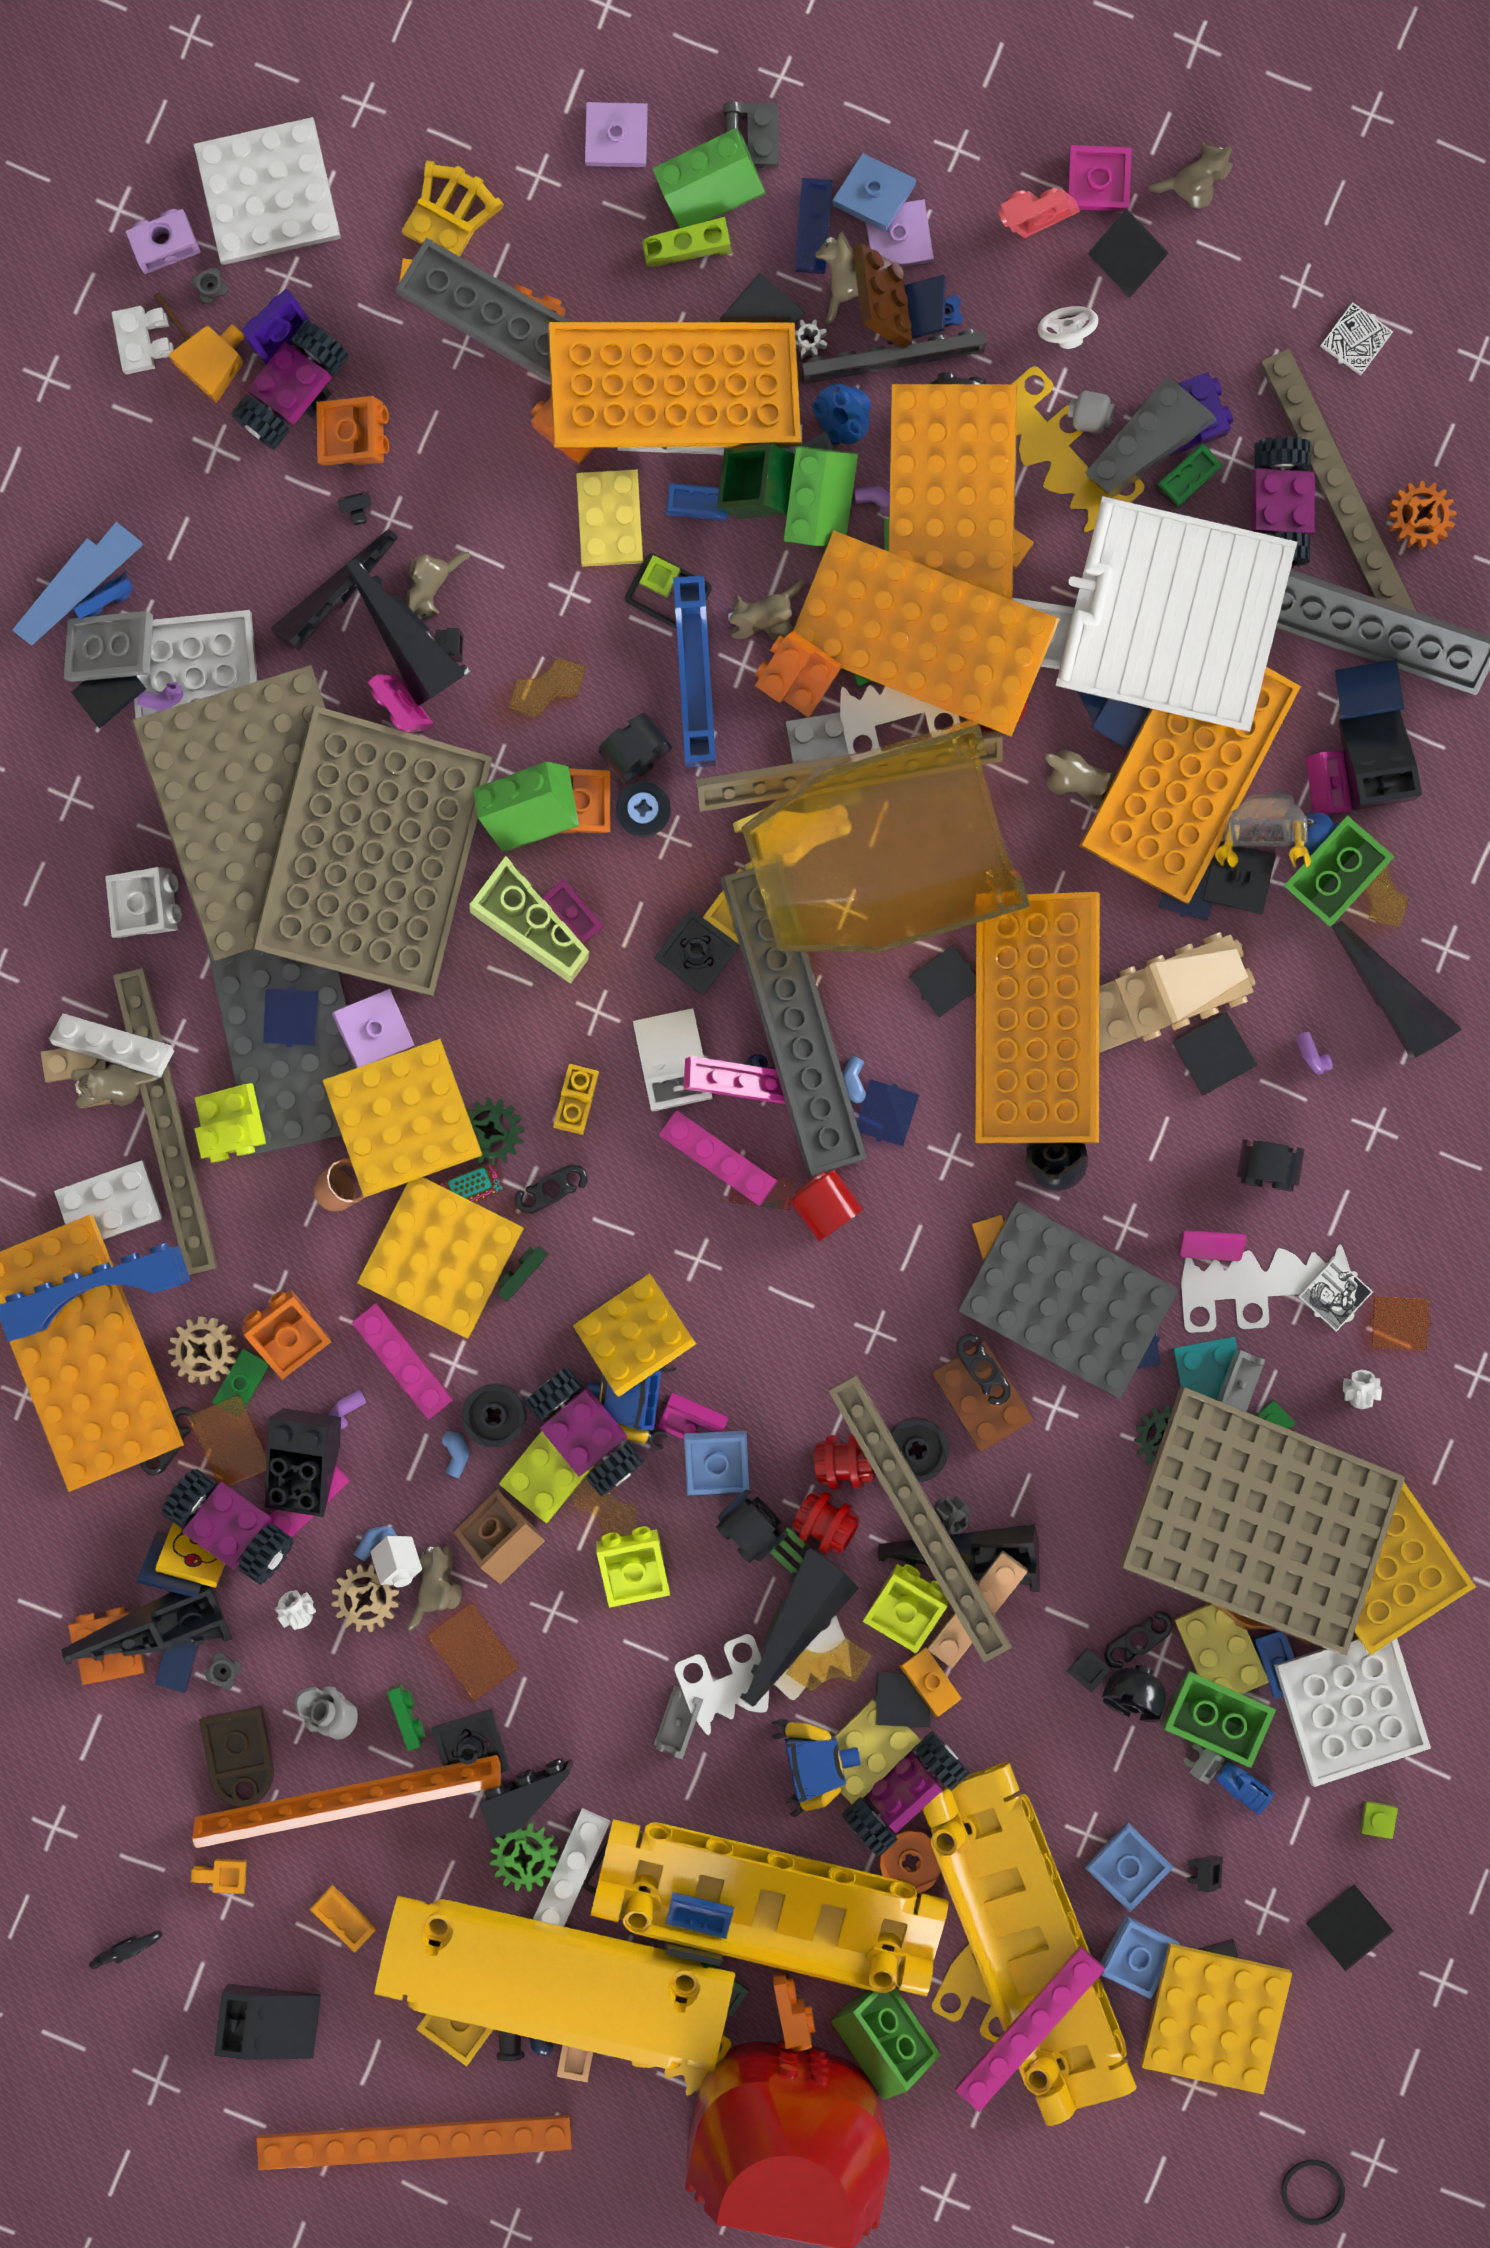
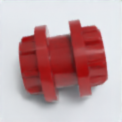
M853 1434L849 1435L848 1443H839L837 1435H828L826 1441H819L815 1446V1473L817 1481L821 1485H829L831 1490H840L843 1480H851L853 1488L856 1489L863 1488L865 1482H872L873 1478H875L876 1474Z
M826 1491L822 1495L813 1492L806 1497L793 1521V1529L800 1533L799 1539L805 1543H808L812 1537L821 1541L819 1550L826 1555L831 1551L837 1555L843 1553L856 1533L860 1523L859 1516L853 1513V1506L845 1503L840 1509L831 1505L833 1500L832 1494Z

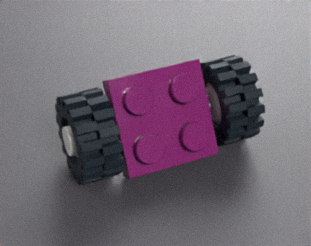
M305 320L290 339L302 354L284 342L246 389L250 395L246 394L231 412L232 417L244 429L272 450L277 448L290 431L287 425L279 417L275 416V413L294 425L332 378L331 376H334L349 358L347 351L332 336L309 320Z
M1279 436L1275 439L1270 437L1266 438V440L1261 439L1259 442H1255L1254 445L1255 470L1252 471V531L1296 541L1297 546L1291 568L1293 566L1301 567L1310 563V536L1315 533V472H1306L1311 467V442L1308 439H1302L1301 437L1293 438V436H1287L1286 438Z
M566 1367L525 1400V1404L540 1422L549 1415H552L556 1410L559 1411L540 1428L578 1477L583 1475L598 1461L601 1463L586 1476V1479L600 1497H603L610 1490L625 1481L645 1461L630 1442L619 1448L612 1455L609 1453L628 1436L589 1388L585 1389L570 1403L568 1402L584 1386L570 1368Z
M197 1468L187 1472L184 1479L181 1478L178 1481L179 1484L171 1490L173 1492L167 1496V1502L162 1507L164 1508L162 1510L163 1515L184 1529L182 1531L184 1535L232 1570L239 1564V1571L259 1585L265 1583L287 1558L286 1555L290 1553V1547L293 1545L294 1539L273 1523L269 1524L272 1520L270 1516L223 1482H220L218 1485Z
M933 1731L914 1747V1750L926 1766L911 1752L899 1761L896 1767L882 1780L876 1782L872 1790L866 1794L877 1811H874L862 1797H859L842 1813V1817L850 1825V1828L876 1856L880 1857L898 1840L892 1830L897 1833L943 1791L933 1778L935 1775L952 1791L970 1774L956 1754Z

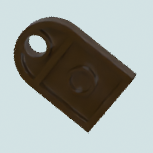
M262 1706L200 1718L199 1723L210 1781L216 1795L227 1804L238 1807L249 1806L260 1801L270 1790L274 1780V1766ZM247 1781L253 1786V1795L251 1797L243 1798L238 1794L237 1785L239 1782Z

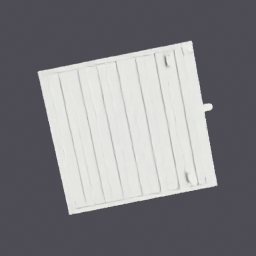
M1102 496L1082 578L1073 576L1069 579L1070 586L1080 589L1056 686L1250 732L1297 542Z

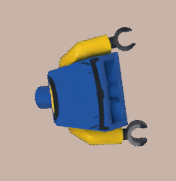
M663 1366L661 1370L664 1372H672L676 1370V1368L668 1369L665 1366ZM656 1371L619 1397L615 1394L603 1374L601 1383H588L586 1389L589 1388L625 1432L628 1436L625 1440L645 1444L647 1441L656 1450L664 1448L663 1445L653 1442L656 1435L667 1437L663 1430H654L661 1371Z
M787 1719L773 1721L771 1724H778L781 1727V1733L773 1734L772 1738L777 1740L788 1737L784 1741L795 1794L786 1800V1804L793 1802L798 1808L793 1810L790 1815L796 1817L803 1811L826 1807L840 1793L841 1786L846 1784L843 1769L861 1765L858 1748L853 1747L839 1751L838 1742L834 1736H831L827 1730L808 1723L789 1722Z

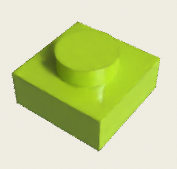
M653 555L639 583L668 598L674 586L673 578L679 576L681 569Z
M1364 1801L1359 1832L1366 1835L1393 1839L1398 1808L1392 1805Z

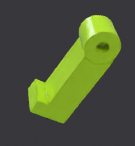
M725 217L653 235L642 241L645 262L648 267H660L670 262L676 263L720 253V256L732 253Z

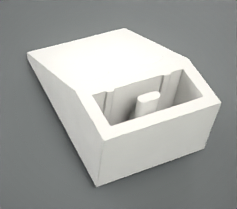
M693 1008L633 1021L652 1112L713 1099L712 1093L684 1089L685 1058L690 1056L704 1058Z

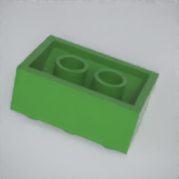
M737 128L653 168L662 193L680 228L710 221L766 194L746 143Z
M796 446L784 535L785 542L827 546L833 530L847 535L858 458L857 453Z
M543 762L473 789L478 819L503 852L579 826L568 766Z
M1347 815L1310 856V865L1306 867L1304 863L1284 887L1326 925L1331 927L1390 863L1394 856Z
M1188 1671L1172 1694L1160 1725L1166 1731L1251 1768L1276 1709Z
M896 1987L887 1993L866 1990L850 2001L831 2020V2023L883 2100L907 2092L941 2056Z

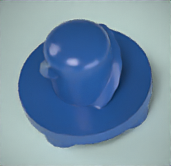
M832 384L818 394L816 400L812 403V410L832 444H853L866 435L870 423L869 411L871 403L865 392L857 387L850 388L843 384Z

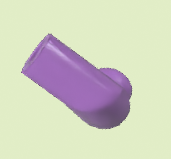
M879 486L854 488L855 504L874 502L880 506L881 515L890 516V493Z
M169 682L166 684L167 687L159 694L144 691L138 696L137 705L157 711L172 708L181 701L183 697L182 688L176 682Z
M1304 1032L1296 1036L1295 1039L1303 1059L1315 1073L1324 1074V1071L1332 1069L1333 1064L1329 1055L1324 1054L1319 1057L1310 1032Z
M357 1390L340 1399L328 1414L341 1417V1430L348 1425L344 1415L366 1404L363 1394L360 1390Z

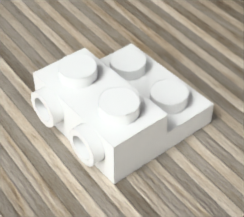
M155 867L105 876L111 936L113 938L178 930L177 923L181 921L182 913L180 907L175 904L174 892L178 890L179 884L176 875L172 873V869Z

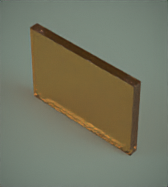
M240 1394L188 1415L189 1423H191L218 1485L220 1482H223L225 1485L230 1486L266 1471L267 1454Z
M473 1602L427 1635L429 1641L434 1644L474 1701L520 1668L518 1662L513 1659Z

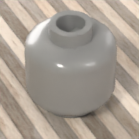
M1084 390L1077 399H1071L1068 417L1073 418V427L1076 430L1100 434L1105 428H1110L1115 404H1111L1110 397L1107 394Z

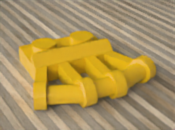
M427 160L422 196L416 202L417 205L405 223L402 233L421 245L428 238L460 257L475 230L497 214L504 204L499 198H495L483 184V179L477 176L474 178L465 173V169L460 166L435 165V161ZM434 177L449 179L436 204L430 202ZM460 184L467 188L468 191L453 215L446 211L445 208ZM478 196L485 204V209L470 221H464V217Z

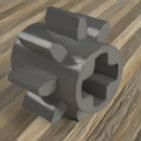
M958 1495L954 1499L949 1496L943 1497L933 1507L947 1533L950 1531L952 1534H959L967 1528L970 1522L967 1515L971 1513V1509Z

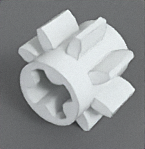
M800 320V329L798 331L795 330V339H797L796 349H799L801 352V359H804L806 355L817 357L819 348H827V343L824 340H820L826 336L827 330H819L817 320H814L812 324H805L803 320ZM808 335L810 339L814 338V343L810 344L808 340H804V336Z
M1366 1370L1353 1372L1351 1379H1344L1343 1381L1344 1400L1349 1401L1353 1407L1358 1409L1373 1407V1399L1381 1400L1382 1387H1380V1378H1375L1373 1373Z
M297 1590L289 1591L279 1599L278 1606L275 1607L278 1613L277 1619L284 1628L288 1625H291L294 1630L304 1628L312 1621L313 1614L316 1613V1609L313 1606L314 1601L307 1592L300 1595Z

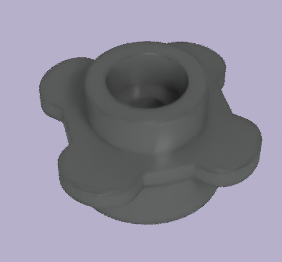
M210 268L193 278L192 284L195 288H198L201 294L200 300L205 304H209L214 298L225 296L228 293V286L222 282L220 278L221 272L217 268ZM209 283L213 284L212 288H208Z
M217 1653L214 1655V1663L206 1671L205 1677L209 1682L213 1681L221 1685L223 1689H231L234 1686L236 1674L242 1670V1665L238 1660L232 1661L226 1658L224 1653ZM222 1668L226 1669V1674L221 1673Z

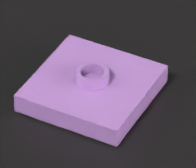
M587 102L585 166L646 167L648 104Z
M925 199L905 202L886 232L866 223L869 248L878 251L890 261L899 264L901 267L934 262Z
M390 989L332 1013L356 1068L415 1046Z

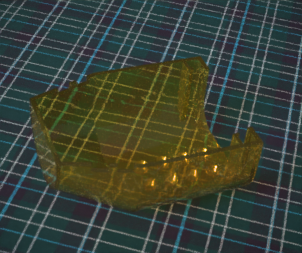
M972 719L820 765L741 827L751 866L778 951L818 952V950L880 953L1030 907L1022 876L1012 867L1000 834L982 769L980 756L987 755L980 726Z

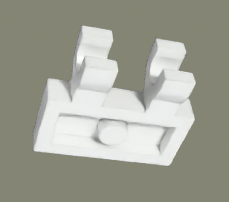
M142 306L112 312L122 371L126 375L155 369L154 359L167 358L174 351L172 342L169 343L167 337L155 340L152 344L150 342L148 330L169 327L168 315L163 313L162 308L150 310L146 314Z

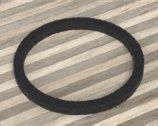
M1306 2160L1294 2165L1287 2172L1282 2183L1281 2195L1287 2211L1296 2220L1309 2225H1319L1330 2221L1339 2213L1345 2199V2187L1342 2178L1331 2165L1319 2160ZM1306 2166H1320L1329 2170L1336 2177L1339 2184L1340 2195L1337 2205L1329 2214L1317 2219H1309L1298 2215L1290 2207L1287 2200L1289 2180L1294 2173Z

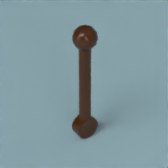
M160 292L154 295L184 337V342H186L192 336L185 330Z

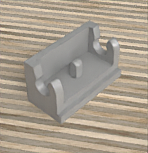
M1235 1349L1217 1401L1247 1412L1265 1359Z
M674 1685L654 1742L657 1750L661 1752L663 1750L668 1751L674 1757L683 1759L703 1699L694 1696L693 1703L696 1704L692 1715L681 1687Z

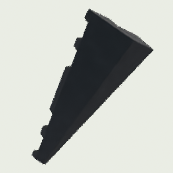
M389 529L357 555L362 559L361 564L368 574H370L398 539V536ZM343 566L270 628L274 635L293 650L295 648L299 651L336 605L342 609L357 590L346 566Z
M359 556L345 565L417 706L428 701L471 672L465 664L459 666L448 655L451 650L445 644L439 646L428 632L430 628L397 595L391 597L381 587L383 580L378 575L371 577L362 566V559Z
M1340 921L1331 926L1376 1005L1380 1006L1410 1059L1422 1055L1461 1031V1028L1346 924Z
M1035 1524L949 1535L974 1580L979 1581L999 1554L1004 1551L1028 1569L1019 1584L1030 1586V1591L1040 1592L1039 1543ZM914 1540L879 1544V1561L884 1562L886 1558L903 1560L906 1565L915 1567L916 1563L928 1565Z
M806 1545L801 1552L804 1559L798 1573L793 1572L790 1581L793 1585L786 1601H780L762 1644L765 1648L759 1665L754 1664L751 1670L754 1677L746 1694L742 1693L740 1696L746 1704L752 1707L760 1701L859 1589L842 1570Z
M203 1584L198 1598L170 1592L61 1649L66 1665H70L72 1660L93 1657L96 1661L103 1660L104 1655L108 1654L137 1655L173 1649L175 1644L193 1642L194 1646L203 1645L204 1640L222 1638L224 1642L231 1640L232 1635L213 1587Z

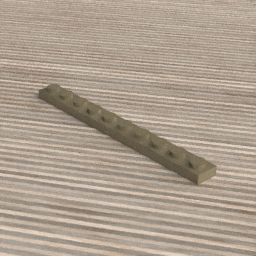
M1286 349L1261 361L1260 367L1294 437L1308 439L1311 442L1310 470L1315 472V481L1371 597L1416 611L1290 349Z
M993 730L696 779L698 807L700 812L1003 762V736L1001 732Z
M140 968L113 975L126 1032L163 1043L145 969ZM167 1064L159 1079L141 1084L140 1090L178 1245L180 1246L190 1276L218 1269L169 1065Z
M855 1374L829 1388V1394L983 1662L985 1663L1011 1649L1012 1644L858 1375Z

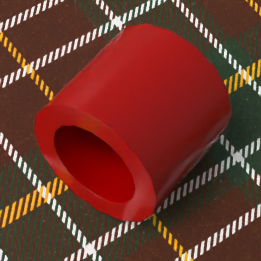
M831 1170L827 1174L823 1171L798 1189L795 1192L796 1196L790 1201L819 1242L864 1210L835 1170Z

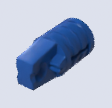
M1230 1762L1225 1763L1216 1776V1780L1234 1798L1245 1804L1250 1810L1252 1809L1257 1815L1265 1810L1274 1796V1792L1271 1789H1268L1259 1780L1253 1778L1251 1774Z

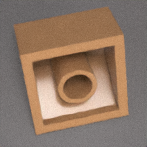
M499 1489L485 1500L453 1532L477 1565L499 1584H502L545 1542V1539L534 1525Z

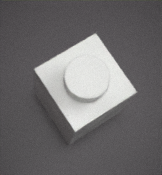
M386 1536L370 1551L380 1585L406 1586L422 1570L412 1537Z

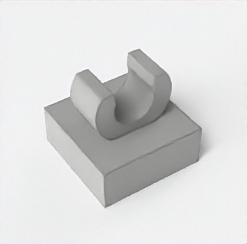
M1194 1744L1193 1748L1199 1752V1759L1196 1762H1192L1184 1758L1183 1761L1185 1765L1192 1768L1189 1772L1198 1780L1209 1784L1226 1758L1212 1750Z

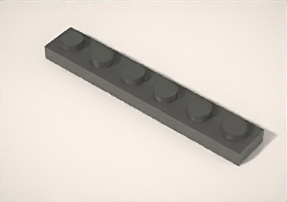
M970 329L959 332L958 336L946 338L945 335H936L928 338L927 342L916 343L913 340V343L904 349L900 346L886 349L885 346L880 345L869 348L868 352L855 354V351H845L839 353L837 358L813 357L808 359L807 363L802 364L803 382L807 384L982 353L986 347L984 331L976 333V330Z

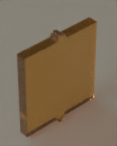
M1374 1296L1373 1319H1370V1324L1373 1325L1372 1347L1427 1350L1428 1328L1431 1327V1323L1428 1322L1429 1299Z

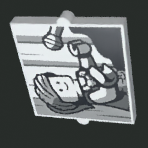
M1334 1257L1298 1297L1314 1311L1315 1317L1323 1319L1337 1332L1373 1291L1357 1277V1272H1351L1341 1261Z

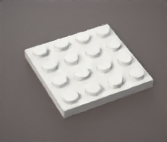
M313 117L194 144L222 265L341 239Z
M245 610L153 620L150 672L147 675H137L147 688L145 691L159 694L167 687V683L176 682L183 691L181 701L175 705L179 706L257 682L251 611ZM138 697L134 699L136 718L159 712L137 705Z
M1355 1638L1351 1640L1347 1655H1341L1324 1648L1274 1665L1312 1786L1316 1787L1431 1749L1397 1639L1372 1655H1369L1360 1640Z

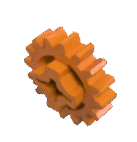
M1420 481L1416 489L1412 483H1409L1405 487L1406 493L1399 490L1395 495L1397 500H1392L1389 504V507L1395 510L1387 515L1388 520H1394L1395 522L1389 528L1390 532L1398 530L1400 534L1396 540L1399 542L1406 538L1408 540V548L1415 542L1418 543L1419 550H1423L1427 542L1433 548L1438 544V538L1444 541L1448 536L1445 530H1451L1455 525L1452 521H1449V519L1457 515L1456 511L1449 510L1454 500L1444 499L1447 492L1446 489L1439 493L1435 491L1437 483H1433L1429 488H1426L1425 482ZM1417 496L1427 497L1429 499H1419ZM1437 507L1440 510L1441 519L1437 516ZM1426 508H1429L1426 516L1417 523H1414L1417 515ZM1402 511L1406 514V524L1403 520ZM1414 531H1424L1426 534H1418Z

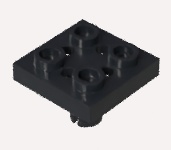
M690 909L656 954L654 960L704 996L740 948V945ZM708 937H710L711 942L709 944H706L704 941L708 942ZM683 939H686V940H684V941L682 942L683 945H686L685 948H683V947L680 945V942H681ZM708 958H712V959L714 960V964H713L712 966H707L708 964H711V963H712V960H711V959H709V960L705 963V961H706ZM685 961H689V962H690V963H685L686 967H691L690 969H685V968H684L683 964H684Z
M492 1708L431 1728L443 1766L461 1762L468 1765L474 1763L476 1759L498 1755L501 1763V1773L510 1770ZM464 1729H469V1730L471 1731V1735H470V1736H467V1735H468V1731H465V1732L462 1734V1731H463ZM484 1739H488V1740L490 1741V1746H489V1747H487V1746H488V1742H487V1741L484 1742V1746H483L482 1741H483Z

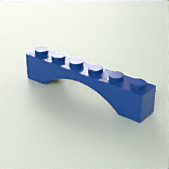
M704 576L674 577L685 768L716 766Z
M168 1243L149 1248L150 1255L140 1258L138 1252L120 1258L122 1264L111 1267L110 1262L92 1267L93 1274L82 1277L81 1272L63 1277L64 1283L53 1287L52 1282L33 1287L34 1294L24 1296L22 1291L6 1296V1303L0 1305V1320L7 1341L18 1340L47 1330L55 1316L66 1304L80 1294L98 1286L126 1285L157 1293L191 1282L180 1246L169 1248Z

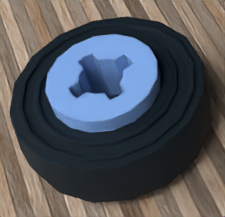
M646 781L635 782L626 787L619 795L616 803V815L620 825L628 833L638 837H650L662 831L667 825L671 814L670 800L665 791L658 785Z

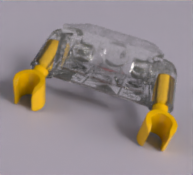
M1276 791L1272 795H1252L1239 808L1228 814L1222 837L1224 845L1215 851V857L1221 866L1224 865V860L1227 858L1229 865L1235 867L1238 863V856L1233 851V845L1291 846L1293 843L1295 846L1289 852L1293 866L1296 868L1297 858L1304 856L1306 867H1308L1311 863V858L1307 848L1304 847V844L1308 842L1306 815L1298 805L1294 804L1293 796L1286 795L1282 791Z

